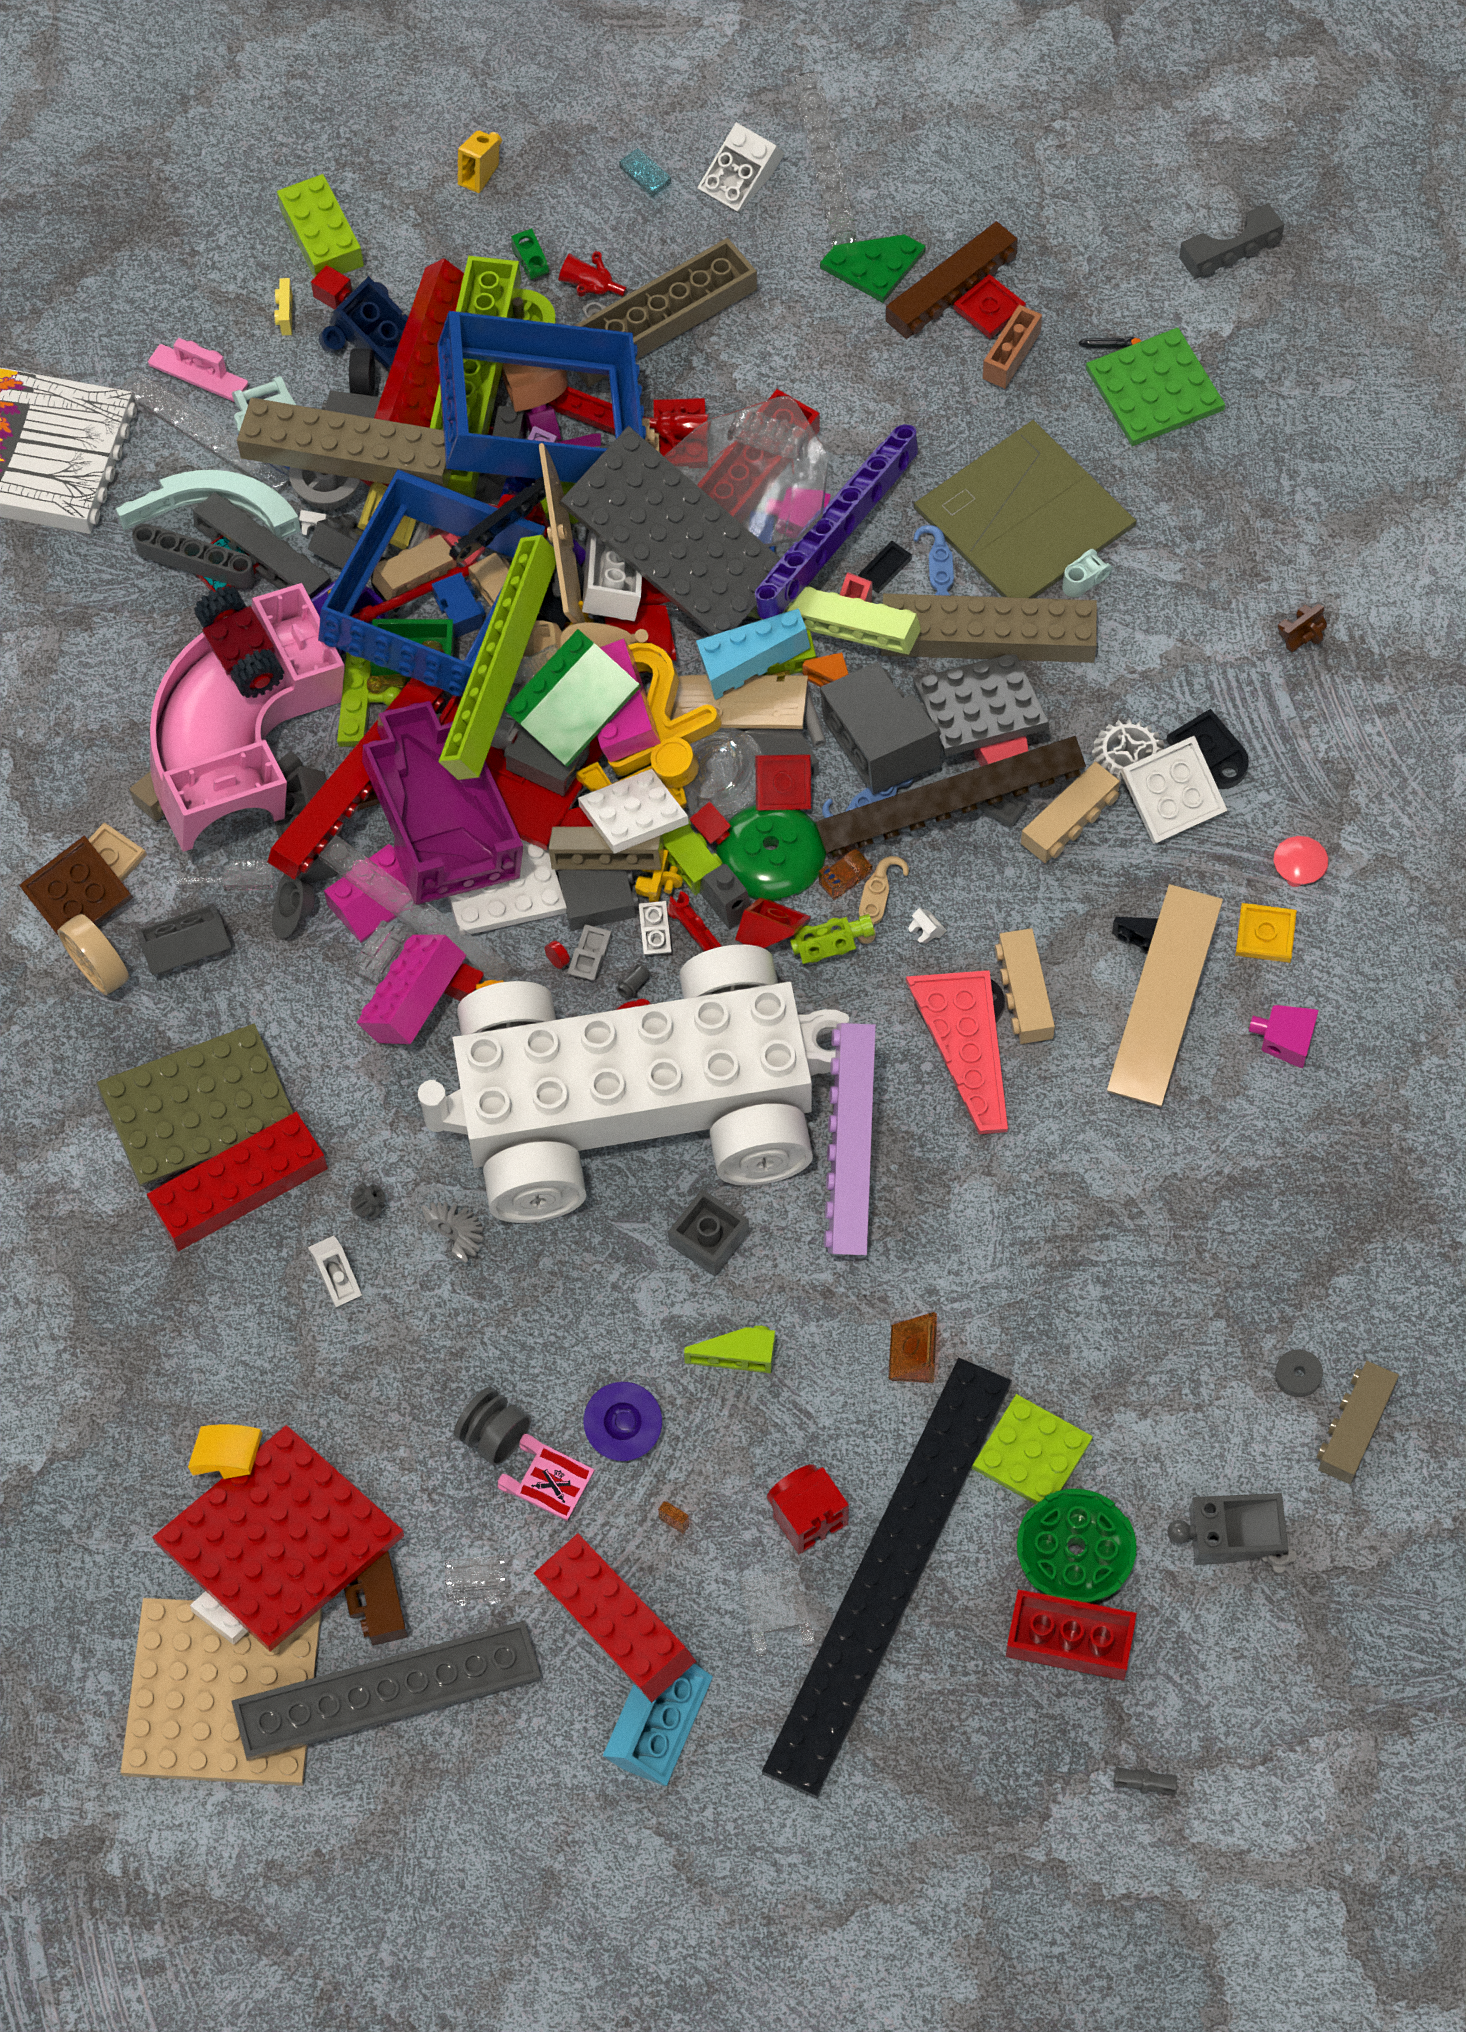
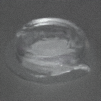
M719 728L715 733L690 744L699 763L698 774L694 780L688 785L683 786L687 801L686 806L691 811L697 813L710 801L723 817H727L743 810L755 799V755H763V752L751 736L735 728Z

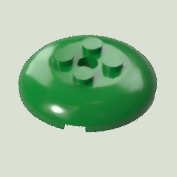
M756 805L747 807L728 821L731 825L727 830L730 835L719 845L717 844L716 854L721 859L722 864H727L746 888L749 898L755 900L764 898L771 901H781V898L803 893L817 880L825 863L826 855L815 822L799 809L756 810ZM776 845L774 850L766 849L768 846Z
M1064 1489L1045 1496L1043 1500L1028 1510L1018 1530L1017 1556L1026 1578L1042 1594L1085 1603H1094L1115 1593L1129 1577L1136 1558V1537L1128 1517H1125L1112 1500L1090 1490ZM1079 1545L1084 1551L1074 1555L1068 1547Z

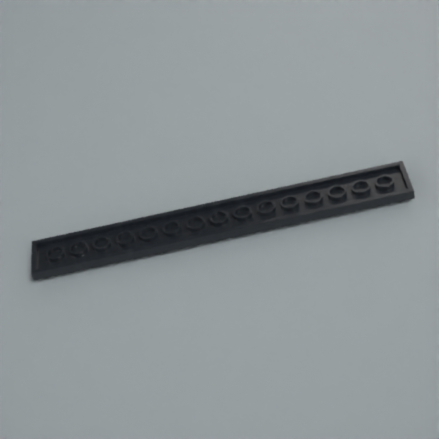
M958 1357L762 1769V1775L818 1799L972 1470V1465L977 1459L1012 1384L1011 1379Z

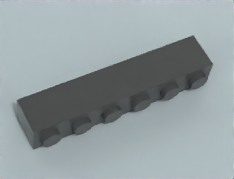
M214 492L193 510L195 528L213 541L223 535L230 540L228 542L230 549L235 551L241 548L248 553L252 565L256 563L259 565L255 568V572L278 589L302 583L309 598L312 599L331 584V577L326 570L315 566L304 554H299L293 550L286 541L278 539L267 527L256 523L248 513L241 512L227 498H222Z

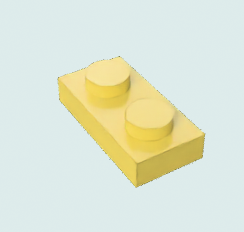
M279 278V289H275L276 305L279 304V310H275V324L280 325L282 335H292L293 293L290 278Z

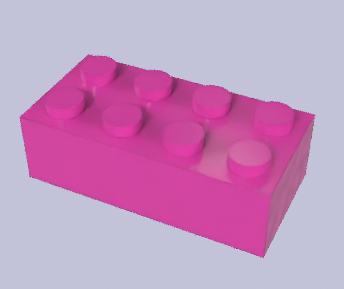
M412 935L404 943V949L399 957L390 965V971L385 979L376 987V993L371 1001L364 1006L361 1012L362 1015L356 1023L377 1043L411 1044L467 955L446 935Z

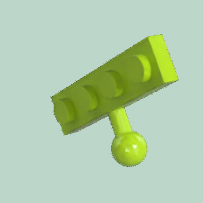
M348 652L346 654L337 736L339 747H355L367 733L370 703L384 702L385 705L389 706L401 692V689L395 686L386 688L384 692H371L373 679L370 661L352 656Z

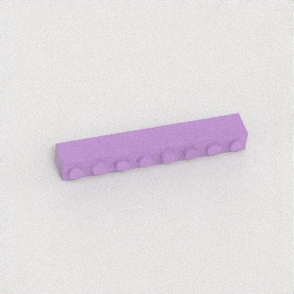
M838 1023L837 1028L832 1030L831 1043L832 1046H836L835 1058H831L830 1072L831 1075H835L834 1086L830 1087L829 1102L834 1104L833 1115H829L828 1131L832 1132V1144H828L827 1160L831 1161V1173L826 1175V1189L830 1190V1202L826 1201L825 1218L829 1219V1230L824 1232V1247L828 1248V1253L867 1255L876 1024Z

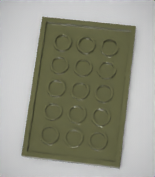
M255 1023L102 1079L96 1083L139 1187L199 1165L293 1113Z

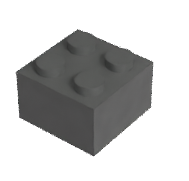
M702 1189L668 1231L669 1246L716 1276L749 1234V1220Z

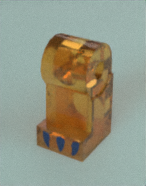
M858 849L852 850L830 867L827 865L819 870V885L833 900H836L864 879L871 872L873 866Z

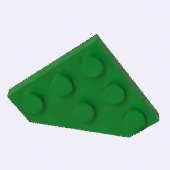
M905 234L834 245L820 262V269L884 303L926 252V246Z

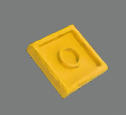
M1241 903L1235 956L1291 963L1297 910Z

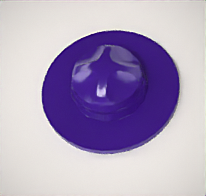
M631 1382L611 1383L599 1389L589 1400L584 1412V1431L591 1446L601 1455L616 1461L634 1460L646 1454L656 1444L662 1430L661 1409L655 1397L644 1387Z

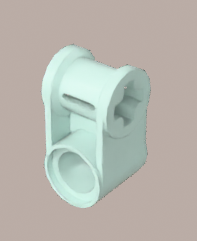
M1094 549L1086 551L1079 559L1066 567L1062 584L1063 592L1073 598L1082 596L1096 584L1103 582L1111 573L1112 566L1109 563L1105 564L1097 556V551Z

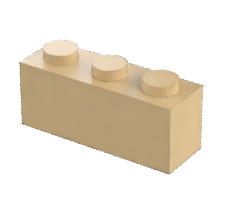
M438 535L432 539L427 538L423 540L419 545L411 549L401 551L397 556L389 560L380 561L374 569L372 583L384 598L389 600L421 584L447 574L448 570L456 567L457 562L449 555L451 547L441 535Z

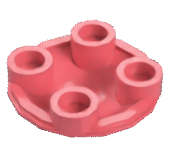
M1295 836L1287 838L1278 845L1274 852L1273 860L1277 872L1292 887L1313 883L1327 872L1328 856L1326 850L1318 841L1310 837Z

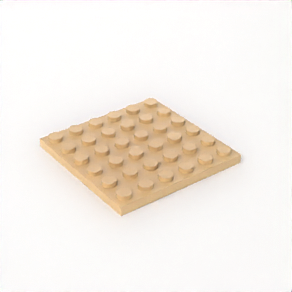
M143 1598L121 1775L128 1777L303 1786L308 1744L247 1761L231 1700L315 1678L322 1609H319L269 1652L249 1632L233 1645L191 1611L190 1605L194 1602L193 1600Z

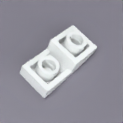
M666 901L640 903L639 914L644 956L671 953Z

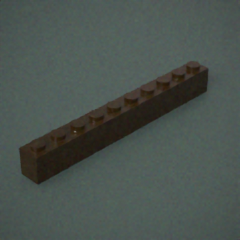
M1075 735L815 822V826L825 855L832 854L834 858L848 853L847 848L858 845L859 849L874 844L873 839L884 837V840H889L900 836L899 831L909 828L913 832L926 827L925 822L934 819L936 823L952 818L951 814L961 811L962 815L978 810L977 805L985 802L988 803V806L998 804L1004 801L1003 796L1012 793L1014 797L1025 795L1030 792V787L1039 785L1040 789L1056 784L1054 779L1065 776L1066 780L1081 776L1080 771L1085 769L1086 764Z

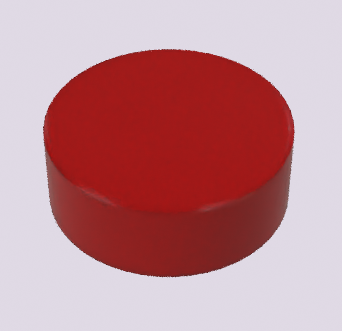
M552 941L544 947L547 958L556 968L562 969L569 964V954L561 943Z

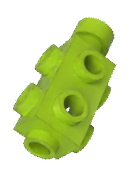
M870 915L859 916V920L848 922L847 917L841 919L831 918L824 924L802 927L801 930L794 934L795 938L790 939L794 955L800 954L802 963L805 964L809 962L815 963L833 955H843L850 950L856 949L854 938L860 936L867 938L875 935ZM836 925L839 926V927H838L837 929H835V930H832V929H831L833 926H836ZM812 933V936L804 937L806 934Z

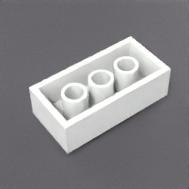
M589 530L586 543L582 612L635 621L641 598L642 575Z

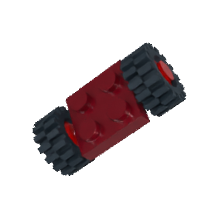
M225 586L224 589L218 587L216 592L211 590L208 592V596L203 595L201 597L202 601H198L196 603L197 607H194L195 615L203 627L204 637L226 675L231 674V678L240 694L246 698H250L251 695L253 698H256L259 693L262 696L266 694L265 691H272L274 689L272 686H278L280 684L279 680H283L284 670L274 654L276 652L274 645L252 607L246 606L238 590L234 587Z

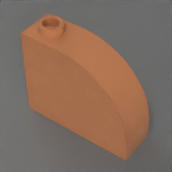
M503 363L502 378L515 412L532 409L551 402L559 397L567 388L568 378L566 370Z

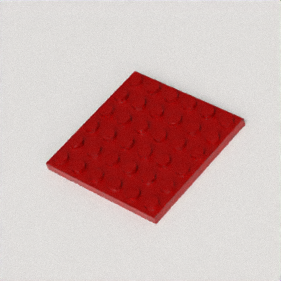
M285 1425L258 1448L251 1474L226 1479L222 1478L152 1538L162 1551L271 1652L404 1537V1532L291 1428Z

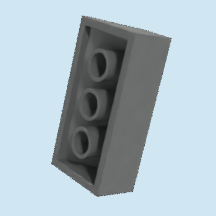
M299 766L285 778L287 781L285 818L274 822L278 838L281 837L327 781L324 771ZM341 831L336 837L331 835L327 840L329 843L321 855L316 854L312 858L314 861L310 869L305 874L303 872L299 874L302 882L313 883L332 878L350 864Z

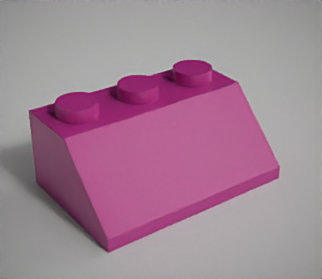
M390 843L324 890L327 906L360 943L415 904L405 882L394 848Z

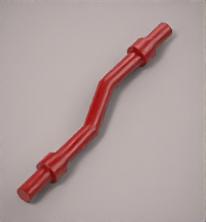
M477 561L461 568H452L447 571V574L421 584L373 607L368 605L361 608L359 613L351 617L370 623L373 619H377V616L432 592V583L460 572L464 578L469 576L468 567L477 563Z

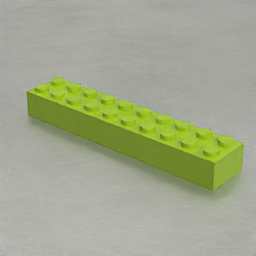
M468 255L456 312L513 318V299L518 297L522 279L519 261ZM463 358L468 431L473 434L488 435L503 363ZM439 384L430 428L443 430ZM452 469L447 489L474 498L480 472Z

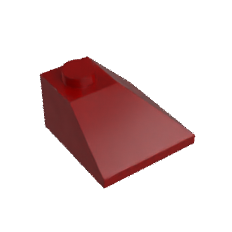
M759 898L744 910L735 940L741 942L742 945L766 948L794 935L810 921L811 916L771 900Z

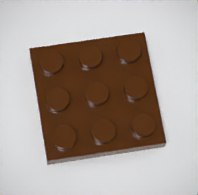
M85 835L19 885L57 935L59 928L74 916L83 914L97 926L133 898Z

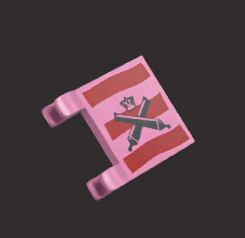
M524 1434L520 1440V1449L536 1456L521 1484L509 1475L502 1474L498 1480V1488L568 1521L592 1477L594 1469L542 1444L534 1437Z

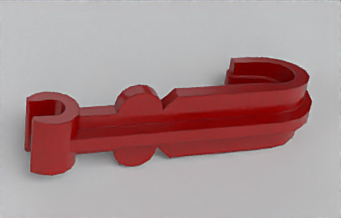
M679 892L677 902L670 896L667 906L668 915L671 918L679 919L692 939L698 943L704 952L722 947L706 927L703 920L690 907L689 896L685 892Z

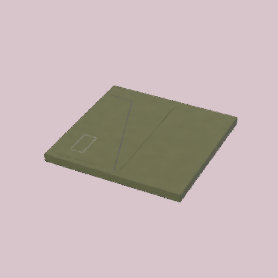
M1031 420L914 502V509L930 525L938 527L943 532L945 540L1002 597L1011 598L1037 597L1062 579L1066 567L1079 559L1086 551L1094 549L1098 553L1136 526V520L1034 420Z

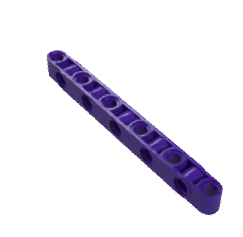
M908 424L897 426L879 444L771 569L767 577L755 590L757 612L760 618L766 619L782 614L903 474L907 466L918 454L917 434L914 426Z

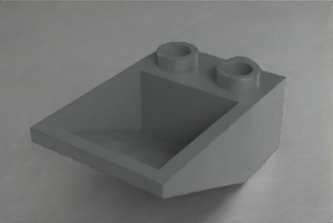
M1282 1493L1193 1497L1189 1507L1191 1525L1183 1520H1175L1170 1523L1167 1529L1169 1539L1177 1544L1185 1543L1192 1537L1195 1565L1232 1563L1285 1553L1289 1550ZM1211 1535L1217 1538L1216 1543H1211L1209 1541Z

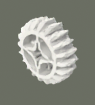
M1130 718L1126 724H1122L1118 720L1115 727L1108 724L1106 731L1101 730L1098 738L1094 741L1092 757L1094 762L1096 761L1120 780V787L1121 784H1126L1120 769L1163 750L1164 742L1159 740L1160 735L1158 732L1151 733V725L1143 728L1141 720L1137 725L1132 724ZM1120 742V746L1113 748V751L1107 752L1114 744Z

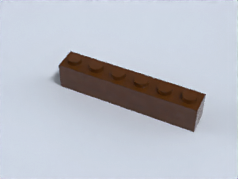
M998 221L994 222L886 305L885 321L906 340L913 334H918L927 323L939 318L945 309L951 305L953 306L958 299L987 275L993 276L998 268L1006 262H1011L1017 255L1018 238Z

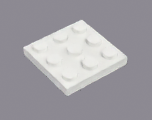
M1195 736L1120 769L1153 844L1227 811Z
M652 769L578 798L580 808L614 854L689 824L687 814Z

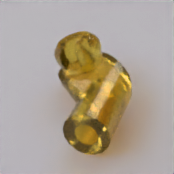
M401 674L371 676L366 682L367 689L373 694H380L389 687H405L406 677Z

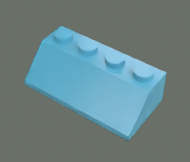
M694 1663L652 1703L633 1684L603 1753V1757L625 1771L667 1786L713 1676Z

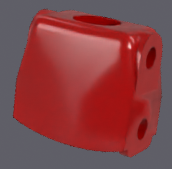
M638 606L635 621L608 616L604 617V624L623 629L631 635L635 634L639 629H644L648 633V639L643 643H652L664 649L672 662L677 661L666 606Z

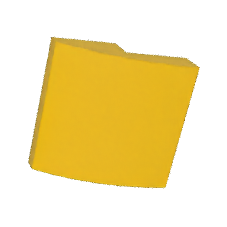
M232 1424L201 1426L188 1465L191 1474L198 1475L220 1471L224 1479L251 1474L263 1434L261 1429Z

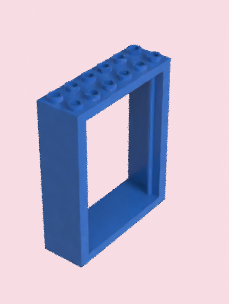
M455 311L448 312L437 344L446 469L538 479L543 476L539 444L543 443L553 460L560 481L577 483L607 450V448L469 433L463 358L609 375L615 438L617 439L629 426L645 440L646 427L642 425L644 407L640 405L642 387L638 384L637 380L640 369L635 361L637 344L633 342V333Z
M397 469L321 608L318 641L323 642L329 647H336L346 651L352 656L374 662L380 667L397 671L403 676L422 681L428 686H435L454 696L462 697L501 590L464 661L349 615L404 515L462 537L468 535L473 527L498 508ZM520 517L496 535L487 548L514 557L520 538L536 535L544 537L545 526Z

